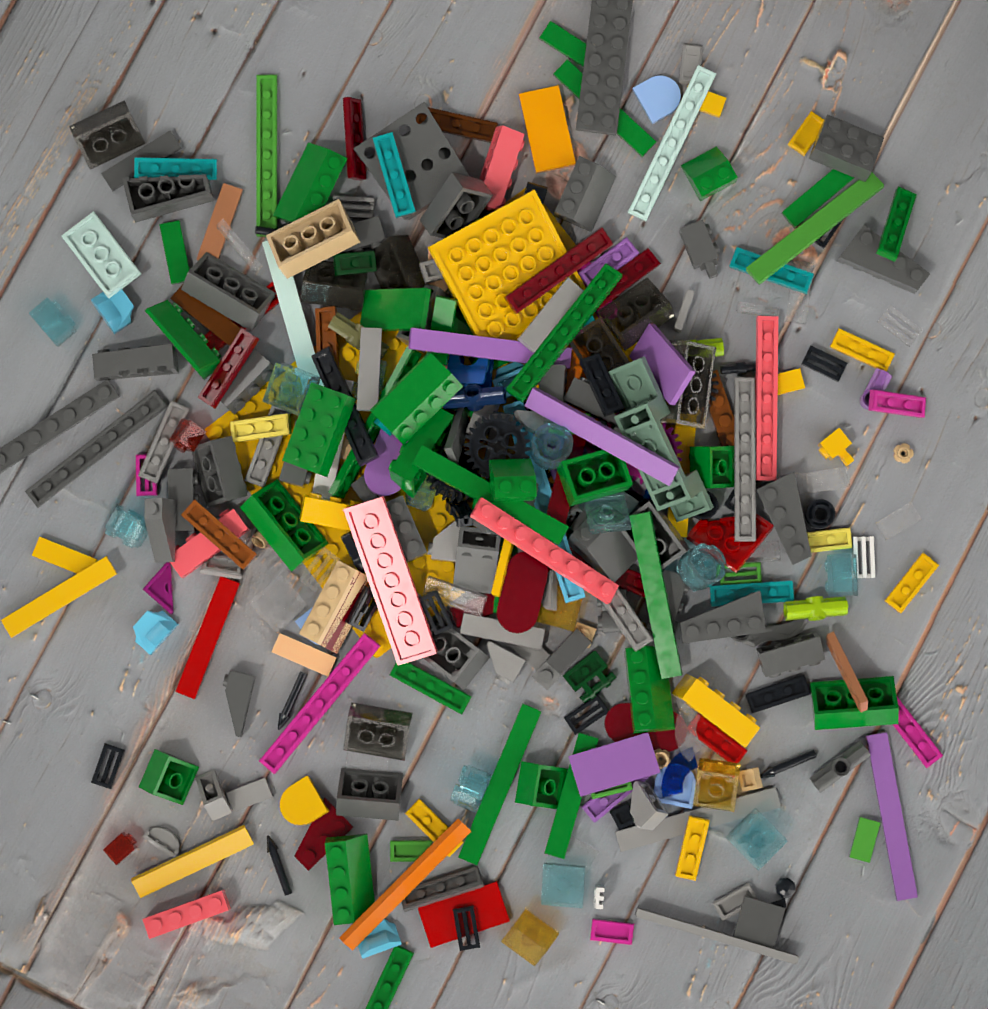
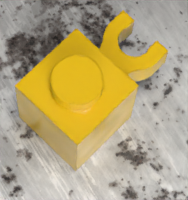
M840 428L818 444L820 447L818 451L824 459L828 458L831 461L838 455L846 467L854 461L852 456L845 450L852 443Z

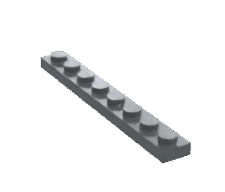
M108 379L2 446L0 448V474L119 398Z

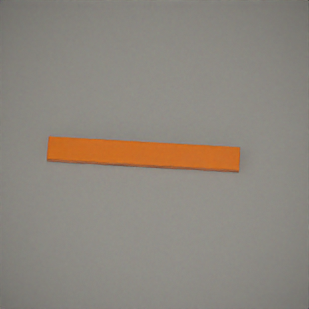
M458 818L339 939L351 950H354L471 830Z

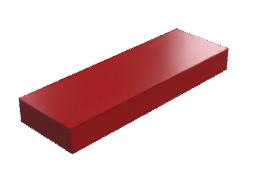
M699 713L696 714L687 726L689 733L734 767L738 765L748 751Z

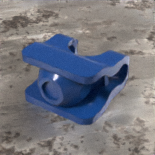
M449 354L447 369L462 384L463 387L460 390H464L469 384H478L481 388L492 386L494 360L478 358L474 364L467 366L464 365L463 356Z

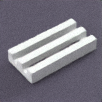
M874 536L852 537L854 579L875 578ZM857 541H861L862 574H859ZM866 541H869L870 574H867Z
M596 885L594 889L593 905L595 909H603V904L599 901H604V896L600 892H604L605 888L601 885Z

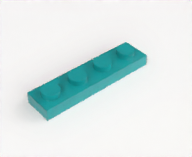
M393 132L374 137V145L395 217L399 218L416 213Z
M134 158V178L206 174L208 180H217V159Z
M736 247L729 266L732 269L748 274L746 267L761 255ZM786 264L766 279V281L807 295L814 274Z
M793 581L709 586L711 607L724 605L758 590L761 592L762 604L794 601Z

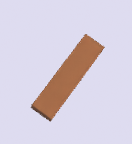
M223 183L200 247L197 261L206 252L218 259L220 258L243 189Z
M828 633L826 645L860 712L868 710L867 697L835 633Z

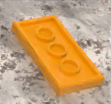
M559 85L520 93L519 99L536 174L575 166L576 162Z

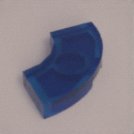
M693 747L677 754L668 764L662 777V798L683 793L685 777L690 771L698 768Z

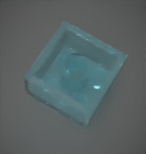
M276 362L263 402L299 416L311 382L319 385L321 378L287 363Z
M756 808L726 836L729 842L758 871L788 842Z

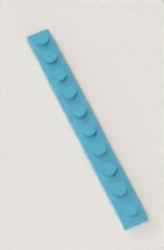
M521 401L503 406L504 413L514 414L513 412L517 410L526 411L524 403ZM516 422L515 425H516V426H519V425H521V423H520V422ZM522 427L521 432H525L524 427ZM528 432L524 438L531 440V442L526 444V447H530L531 450L525 451V454L532 461L536 483H538L534 507L546 514L552 491L534 435ZM512 435L514 444H516L517 439L514 435ZM565 534L561 543L557 546L572 555ZM555 571L565 604L585 598L583 588Z

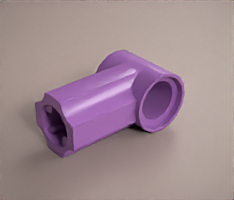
M875 369L865 391L860 396V405L864 409L869 410V404L866 403L865 396L870 394V390L885 391L892 375L884 370Z

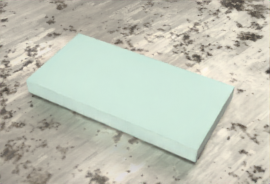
M94 211L61 235L108 298H111L141 275L140 271Z

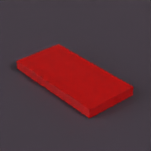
M497 881L484 885L482 888L419 907L418 911L430 947L433 948L458 939L453 909L474 906L478 932L510 922ZM466 911L471 935L474 934L470 911ZM462 912L458 913L461 935L462 937H465L466 934Z

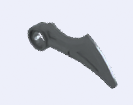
M808 619L765 625L766 632L748 634L743 638L737 636L731 638L736 642H742L751 647H756L764 641L780 642L798 637L805 628Z

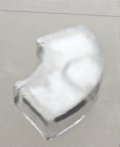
M685 703L676 719L675 739L680 752L690 762L703 747L696 733L697 723L701 716Z

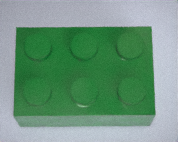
M605 450L564 460L557 466L569 507L627 491L633 485L626 462Z

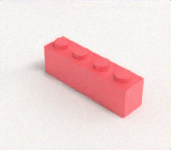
M503 125L495 129L479 178L483 180L493 194L484 208L490 212H494L505 205L506 198L504 196L506 190L511 186V175L518 165L517 156L523 149L525 142L523 140L525 134Z
M228 508L219 514L220 519L218 520L238 538L250 530L234 508L231 511ZM201 532L198 535L193 533L185 539L187 543L183 546H175V562L170 563L179 576L185 578L221 550Z
M223 889L145 917L142 920L148 937L151 939L226 912L231 907Z

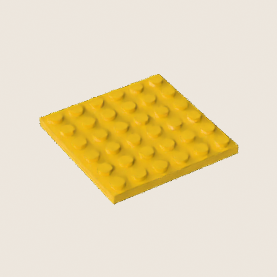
M535 190L427 247L454 299H457V305L474 336L518 341L517 339L565 281L563 280L518 314L513 312L504 296L567 252ZM577 271L569 276L582 290L586 289Z

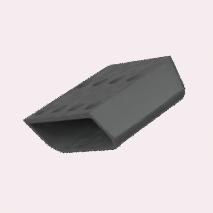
M425 102L354 148L360 160L365 164L390 200L377 152L367 158L364 152L369 147L376 150L373 141L374 137L393 132L416 213L402 216L404 220H410L426 210L452 172L468 176L466 169L433 118ZM420 113L426 114V119L421 124H418L416 122L417 115ZM401 125H408L411 130L404 135L399 134Z

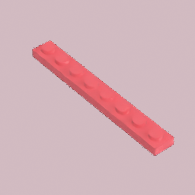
M777 316L756 317V481L777 480Z
M479 498L470 515L471 518L583 588L605 604L611 603L619 587L618 584L486 499Z

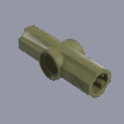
M337 312L330 321L328 328L345 338L347 343L360 350L361 327H365L358 323H353L347 317ZM381 342V359L389 349V346L384 342Z

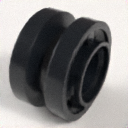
M824 499L813 501L805 510L806 522L814 529H824L830 526L836 515L834 506ZM816 509H822L825 512L823 520L816 518Z

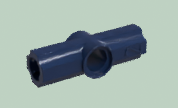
M469 384L464 390H459L443 406V409L467 407L470 411L476 412L483 409L485 405L506 404L505 386L481 388L478 384Z

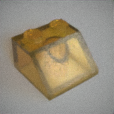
M557 584V611L547 610L541 603L536 622L573 632L582 599L565 604L560 585Z
M699 758L693 806L734 812L741 764Z
M525 907L501 942L535 966L558 937L559 932Z

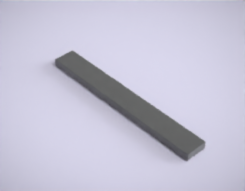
M156 390L152 391L25 491L26 494L39 508L161 413L168 405Z

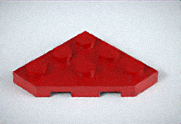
M756 514V541L734 542V517L720 518V520L715 521L700 520L687 534L686 539L737 573L773 530L774 525Z

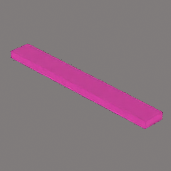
M364 633L266 751L259 762L273 774H276L380 648V645Z

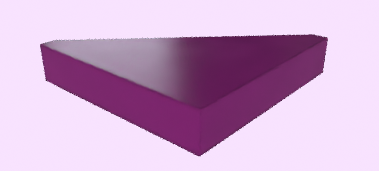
M166 562L143 590L172 615L174 607L171 563Z

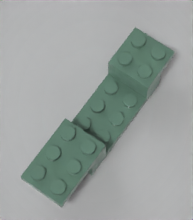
M645 356L608 371L625 408L624 411L614 416L621 434L680 466L670 486L639 470L657 511L670 507L676 521L679 522L714 508L698 471L694 470L684 474L664 431L660 419L671 412Z

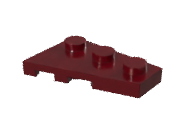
M326 797L323 801L329 812L310 824L294 855L308 871L326 855V838L345 836L354 828L344 816L336 815V808Z

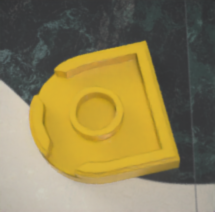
M308 775L288 787L280 799V811L283 817L295 825L310 824L329 812Z

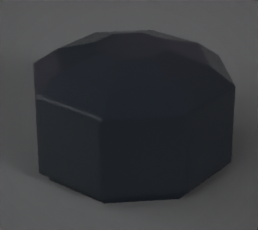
M780 878L775 884L776 893L782 898L791 897L796 891L795 883L789 878Z

